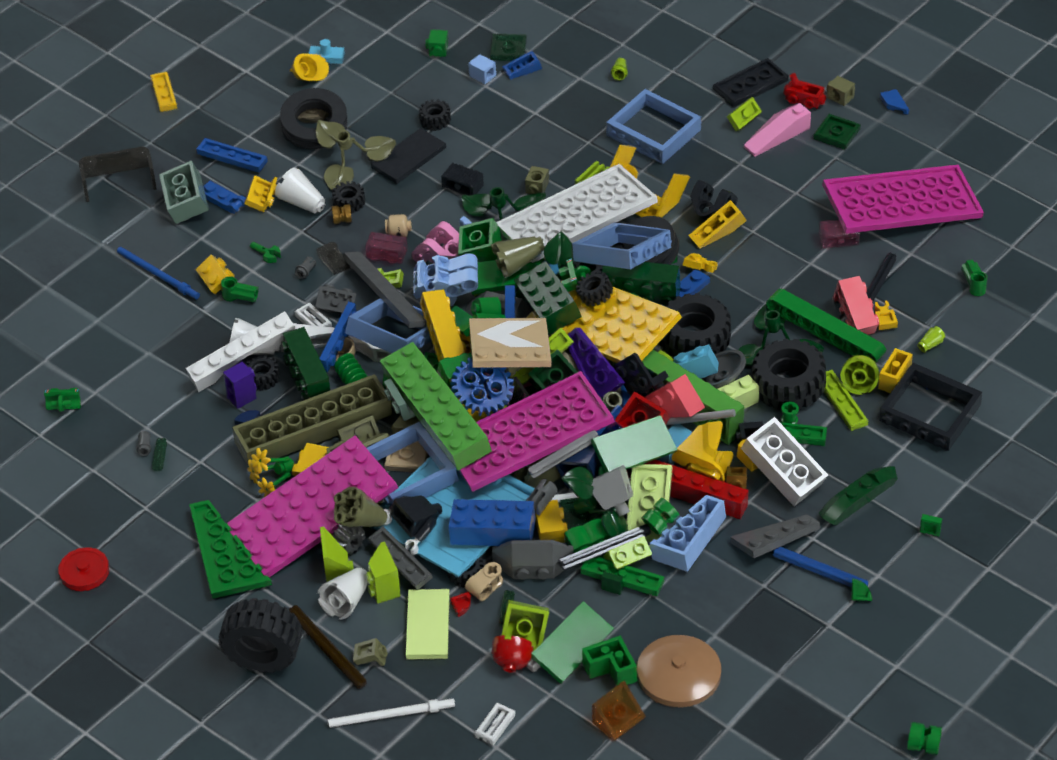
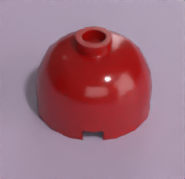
M505 635L493 638L492 656L496 664L502 667L504 671L513 673L515 670L524 668L531 661V654L534 650V645L532 646L531 641L518 636H512L511 639H505Z

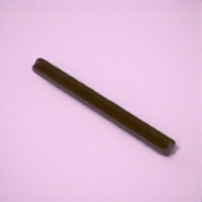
M294 605L290 607V613L296 615L302 629L358 689L365 687L367 684L366 678L299 606Z

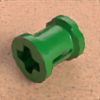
M794 402L784 403L781 407L783 413L781 422L798 424L796 414L799 412V406Z

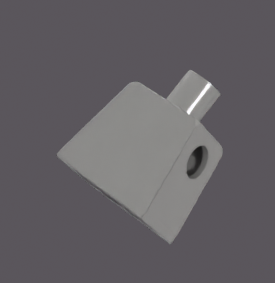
M624 465L593 479V495L604 510L615 507L619 516L630 512L625 501L633 496V491Z

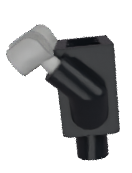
M422 495L402 496L394 499L393 504L389 506V510L384 509L387 513V521L384 525H389L393 517L411 538L415 537L414 540L410 539L405 543V548L407 550L411 548V554L415 555L419 550L417 544L419 542L422 543L436 526L437 516L442 514V507L439 503L431 504Z

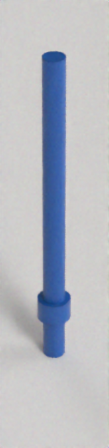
M123 247L117 249V253L174 286L180 293L189 295L196 300L200 297V293L193 290L187 283H181Z

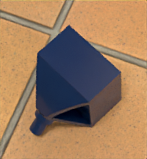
M591 444L559 463L556 467L561 477L573 468L584 467L591 473L594 479L599 476L598 471L602 464ZM564 482L566 488H570L568 484Z

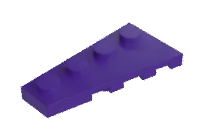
M574 328L568 334L574 341L568 349L579 371H582L602 400L607 392H615L625 383L581 328Z

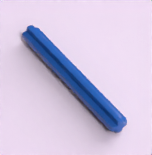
M781 546L776 548L773 553L775 558L852 587V578L861 580L867 586L869 583L865 579Z

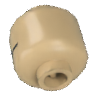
M405 214L390 215L388 220H385L386 234H389L390 238H406L408 231H412L411 220H408Z

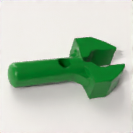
M251 242L250 248L264 254L263 259L267 263H276V256L281 258L280 249L275 245L271 248H266L256 242Z

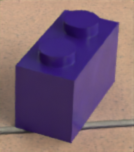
M240 362L223 372L227 399L237 409L257 399V387L254 383L255 373L251 367H247L243 362Z

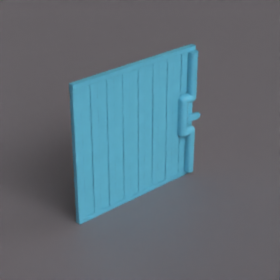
M429 457L394 492L396 493L439 471V467ZM457 471L458 482L426 497L431 504L439 503L441 505L442 514L437 516L436 526L422 543L419 542L417 544L419 549L417 555L459 578L490 546L450 544L448 527L453 500L526 501L535 488L508 474L472 492L460 471ZM384 501L380 506L383 509L389 510L391 505L387 506ZM393 517L389 525H383L404 547L407 540L415 539V537L411 538ZM379 526V527H370V528H372L373 530L377 531V530H379L382 526Z

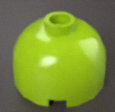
M855 355L849 358L844 363L840 373L844 388L850 393L857 395L871 392L877 386L879 380V368L875 361L864 355Z

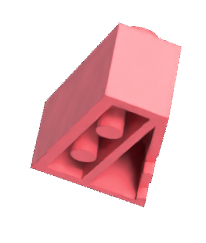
M860 276L839 280L833 300L834 302H839L841 306L839 311L841 314L845 313L847 318L845 322L867 335L875 333L879 325V318L876 314L874 315L873 303L866 294L865 282H862Z
M686 374L644 396V398L666 410L670 418L691 417L705 408Z

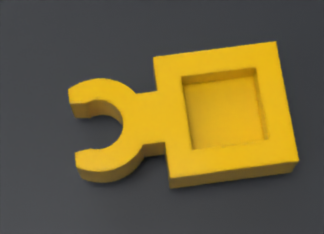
M692 253L684 258L683 266L697 270L704 269L707 272L714 273V270H717L718 263L707 261L700 254Z
M886 300L883 307L879 306L878 302H875L874 310L879 318L878 329L898 328L894 309L889 310V302Z

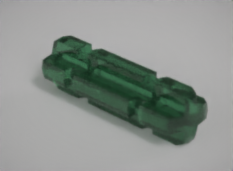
M157 438L154 460L152 462L154 471H161L163 469L165 449L167 447L165 438Z
M504 591L499 618L500 626H503L508 600L514 601V591Z

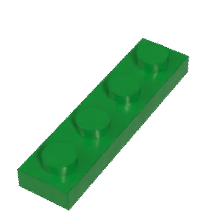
M600 557L584 562L581 567V574L600 580L604 571L622 576L623 587L656 597L664 584V576L630 566L615 569L612 561Z

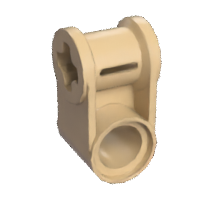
M496 562L486 564L479 572L468 579L465 589L480 601L486 600L490 594L503 584L501 566Z

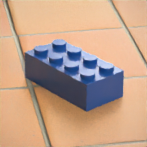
M454 499L448 527L450 544L500 546L509 541L532 540L536 519L534 501Z

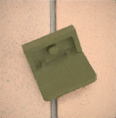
M373 415L336 430L340 441L344 440L346 442L353 436H356L366 448L389 437L388 433L379 432Z

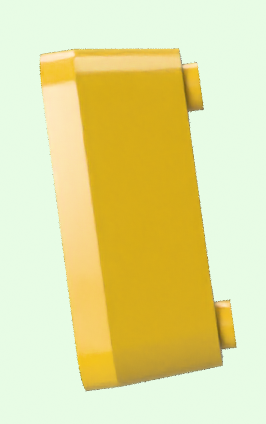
M620 144L610 168L620 164L637 179L638 171L634 166L630 165L636 147ZM674 173L662 198L656 195L657 203L635 214L640 217L657 216L662 218L679 203L690 176Z

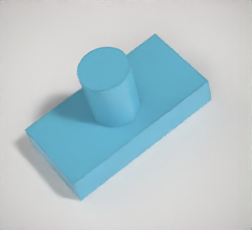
M328 39L321 40L320 46H310L309 54L320 55L325 58L327 63H343L344 47H331Z

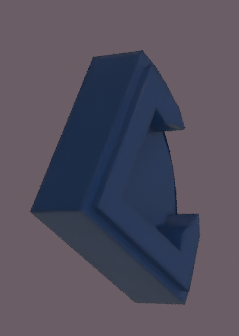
M250 410L239 414L234 419L235 425L260 417V411Z

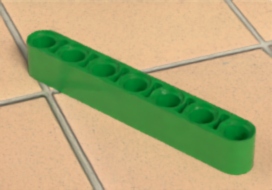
M777 289L766 301L769 310L778 311L782 318L852 356L864 355L877 363L886 353V347L880 341L784 289Z

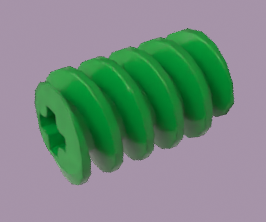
M351 353L340 356L335 362L334 369L344 385L368 377L355 359V356Z

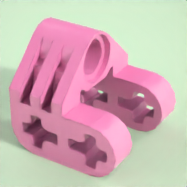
M445 221L440 222L411 253L412 258L416 262L420 260L427 262L429 260L434 263L432 257L436 255L444 256L448 259L457 257L459 233L449 223Z

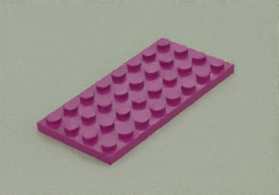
M959 165L824 179L822 184L846 234L983 218L984 214Z
M582 371L477 421L476 423L488 437L492 452L459 471L471 491L474 492L565 447L593 430L598 431L614 423V417Z
M353 436L226 524L231 528L229 532L233 536L237 535L251 553V560L255 565L259 564L262 567V574L271 577L321 542L320 527H325L330 534H333L334 530H337L338 525H341L334 521V497L338 492H342L348 487H357L377 503L398 489V485L356 436Z

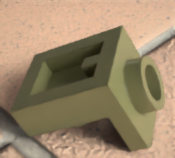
M377 638L355 644L353 661L356 665L376 661L380 666L385 665L387 649Z

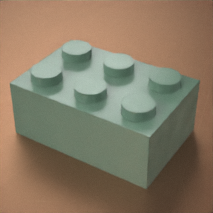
M192 161L159 174L167 211L176 224L209 210L201 175Z

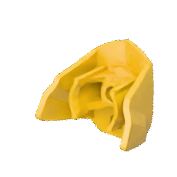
M708 422L697 426L677 447V451L673 453L671 460L686 470L724 482L727 475V467H730L734 454L732 451H717L723 428L722 422Z

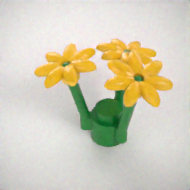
M257 448L256 454L251 455L252 461L248 460L249 467L247 470L251 472L250 480H253L261 488L258 492L260 494L264 493V497H266L275 490V486L291 477L294 462L289 456L268 458L266 457L267 450L261 452L260 448ZM269 462H276L274 465H266ZM274 469L277 474L283 475L275 482L270 481L267 483L264 477L262 482H257L262 471Z

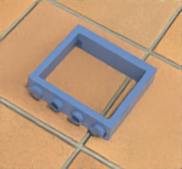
M646 89L606 122L607 136L624 145L636 147V151L661 164L665 163L701 130L700 116ZM646 105L685 126L666 143L661 145L623 124Z
M614 222L572 243L573 258L575 262L632 269L671 248L670 230ZM618 242L636 245L628 250L610 247Z
M381 298L348 317L346 334L390 353H394L411 342H414L418 349L432 342L427 325L425 327H418L420 331L407 339L372 325L386 315L403 322ZM413 306L423 316L422 310Z
M420 422L367 447L368 451L378 461L418 441L440 469L396 493L394 491L384 498L387 506L392 505L394 499L402 496L422 495L426 498L459 481L456 467Z

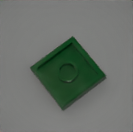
M828 114L814 133L813 139L846 150L859 132L861 124Z

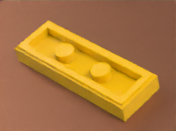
M162 72L150 75L160 112L177 109L168 73Z

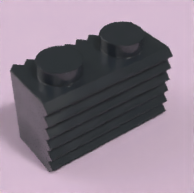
M454 162L451 163L441 176L442 187L468 196L477 194L484 185L482 172L460 164L457 165V163L454 164Z

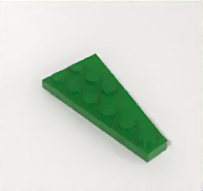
M209 500L189 504L212 599L272 585L269 576L262 574V567L259 564L255 565L251 560V553L237 535L233 536L229 532L231 531L230 526L223 521L221 515Z

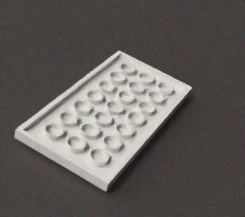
M617 164L496 223L501 233L508 240L534 236L537 238L540 236L545 246L549 240L561 231L570 239L571 243H574L614 222L617 223L630 215L657 203L658 200L654 193L623 166ZM544 251L531 262L533 263L544 258Z

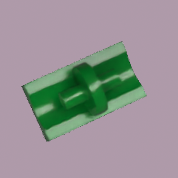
M571 258L566 260L567 266L560 268L559 273L563 280L561 282L568 292L576 290L577 292V282L581 281V277L585 278L586 274L589 273L591 275L588 267L582 265L574 268Z
M52 388L51 390L44 391L46 410L59 409L60 412H64L65 409H81L80 391L78 388L62 390Z

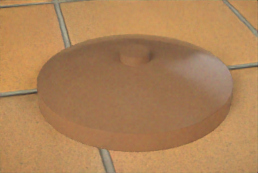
M671 635L657 639L643 650L637 663V678L642 690L654 701L671 707H688L705 701L716 691L721 679V663L716 652L704 641L686 635Z

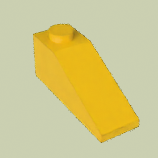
M730 200L688 236L701 249L734 232L747 220Z

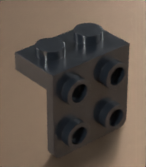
M637 353L631 354L613 366L625 382L623 385L630 396L634 392L646 396L653 392V389L656 390L663 386V381L669 377L666 371H663L652 378Z

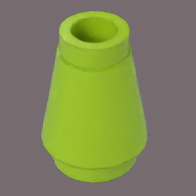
M618 58L611 69V75L615 80H623L628 75L624 58Z
M938 326L931 327L917 344V347L925 353L942 343L945 333Z

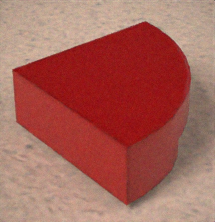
M470 592L450 598V603L458 617L464 615L470 608Z

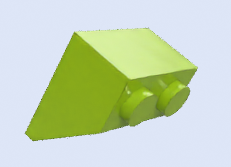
M384 541L380 543L368 562L369 572H366L370 584L368 585L369 594L371 597H375L377 604L401 597L398 569Z
M508 600L501 635H505V639H511L512 636L525 638L532 642L535 651L544 639L549 608Z

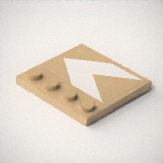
M546 318L469 319L473 368L551 367Z

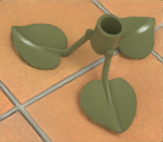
M321 120L317 122L316 136L319 144L324 148H332L338 143L341 150L342 165H331L324 173V180L332 191L333 188H336L337 184L340 186L341 182L346 184V181H349V183L353 181L354 171L351 167H345L344 150L350 149L352 143L362 151L367 152L368 158L373 161L385 160L396 145V141L392 138L374 136L365 141L366 148H364L355 138H351L350 133L341 124Z

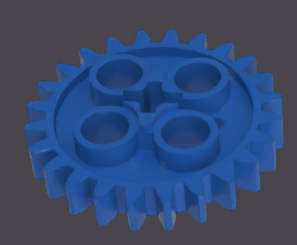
M468 358L467 364L462 361L460 367H456L455 372L452 374L450 385L453 386L451 391L455 393L454 395L457 399H460L461 404L465 405V409H471V414L478 411L479 416L482 415V412L489 416L491 410L493 413H496L498 409H504V405L508 406L509 399L513 395L511 392L514 390V386H512L514 380L509 379L511 372L505 373L507 367L473 368L472 359ZM474 396H480L482 399H477Z

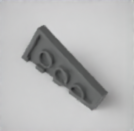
M803 515L730 536L731 544L751 557L756 558L820 529L819 521L811 516Z

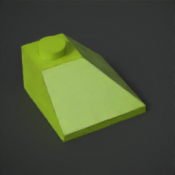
M320 527L326 582L353 570V560H348V552L325 527Z

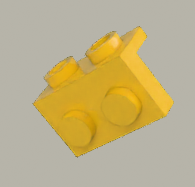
M254 175L244 204L264 213L267 206L271 207L274 201L272 195H275L278 178L274 177L269 182Z
M210 255L196 268V271L210 291L216 294L221 290L222 279L234 277L235 275L228 268H225L227 264L220 257L217 259Z

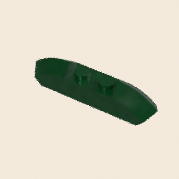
M879 467L867 472L833 496L819 512L820 516L829 523L838 525L895 484L898 479L895 467Z

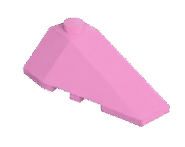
M800 103L774 114L744 144V148L756 157L810 129L811 112Z

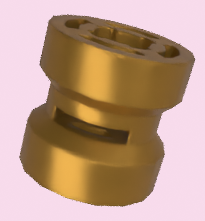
M350 204L343 207L332 206L334 224H340L343 221L346 223L352 222Z

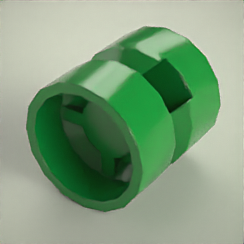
M662 497L653 505V510L649 509L641 517L643 522L659 536L668 528V523L672 524L680 516L678 511Z
M912 722L907 749L914 751L924 749L926 753L938 755L942 727L930 725L926 728L922 723Z

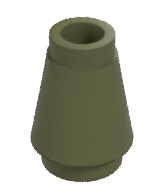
M607 392L603 397V401L608 405L609 411L622 404V398L617 392Z

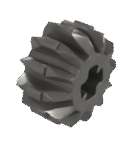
M338 525L337 530H334L335 534L332 535L350 555L353 554L354 550L358 551V547L363 545L362 541L366 538L362 527H346L343 525Z

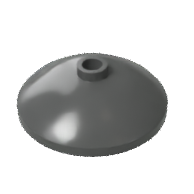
M726 350L715 354L719 362L718 373L701 379L710 383L716 389L734 382L746 365V358L741 351Z

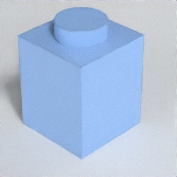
M479 54L469 62V76L486 84L496 76V63Z

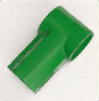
M967 260L962 265L961 270L970 286L969 291L974 296H982L986 293L987 275L981 271L977 262Z
M234 277L222 279L221 293L224 300L234 301L241 299L256 302L259 287L238 283Z

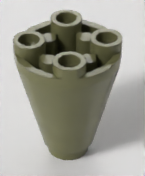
M534 236L497 241L491 244V249L498 258L495 260L498 269L502 271L504 278L510 277L542 254L545 248L540 236L537 238Z
M348 487L342 492H338L334 497V521L346 527L383 526L387 521V513L357 487Z

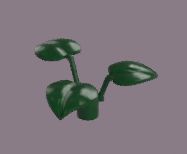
M495 187L491 189L490 195H462V204L464 210L474 217L485 215L487 209H492L493 205L498 209L499 220H502L501 209L505 207L506 200L516 211H521L546 199V193L522 196L513 203L509 199L508 194L504 193L503 188ZM502 234V240H501V241L508 240V239Z
M560 231L545 245L544 257L550 264H558L559 269L562 268L561 264L567 266L566 260L571 258L574 260L573 244ZM558 271V272L556 273V276H557L558 279L561 281L562 278H561L560 273H559V271ZM517 290L515 297L523 299L519 290Z
M766 304L759 310L754 319V326L758 330L764 331L762 345L759 347L755 344H746L738 349L746 358L745 366H752L756 354L759 350H763L768 332L777 333L781 329L785 338L790 340L784 328L785 319L780 316L778 311L769 310ZM799 339L800 342H809L810 346H815L821 353L824 351L822 345L812 340Z
M602 465L598 471L599 476L606 473ZM573 468L561 478L568 484L574 494L579 497L574 501V508L579 514L588 511L590 514L605 513L601 517V522L610 538L628 531L623 515L619 516L617 511L611 513L610 510L594 509L598 501L593 495V477L586 468Z

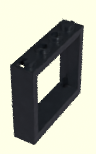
M912 363L880 407L879 421L949 451L981 406L982 391ZM911 382L923 387L927 386L930 390L966 404L948 432L893 409Z

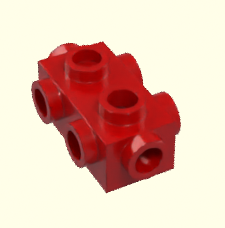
M796 73L790 74L791 81L785 85L783 90L785 100H788L791 104H803L809 109L824 105L826 101V95H824L825 87L800 81Z

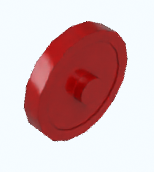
M90 547L78 548L69 552L61 560L58 572L63 585L71 590H91L106 580L109 574V562L106 555L98 549Z

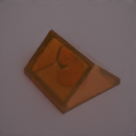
M622 681L592 704V723L613 741L646 717L625 681Z

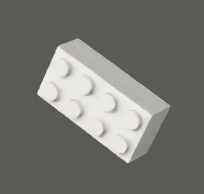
M775 417L749 436L741 447L742 451L793 506H796L820 487L828 476Z

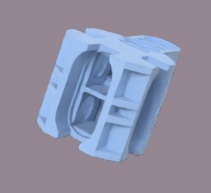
M465 254L452 259L436 255L432 257L434 264L426 265L424 260L417 261L414 267V296L416 299L421 298L422 292L444 289L446 297L448 296L450 299V306H453L457 296L473 292L478 288V259L474 254Z

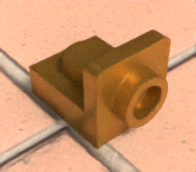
M727 467L726 483L746 489L747 467Z

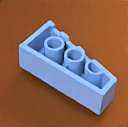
M705 495L689 509V513L686 516L678 518L672 528H667L661 533L662 536L659 539H654L649 543L652 560L688 572L725 520L724 500Z

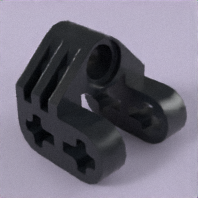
M698 180L691 192L690 198L697 214L704 220H707L730 200L736 206L737 196L728 190L722 189L715 204L709 201L713 196L714 188L709 183ZM709 207L708 212L703 214V209Z

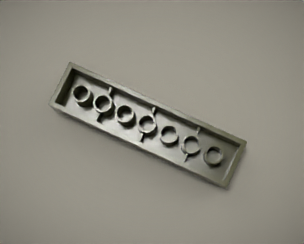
M374 374L232 427L234 442L247 465L249 459L252 461L251 455L256 454L257 448H260L261 452L267 450L266 457L279 458L305 448L306 443L316 444L337 436L336 430L373 415L375 421L391 416V400L388 401L384 393L385 389Z

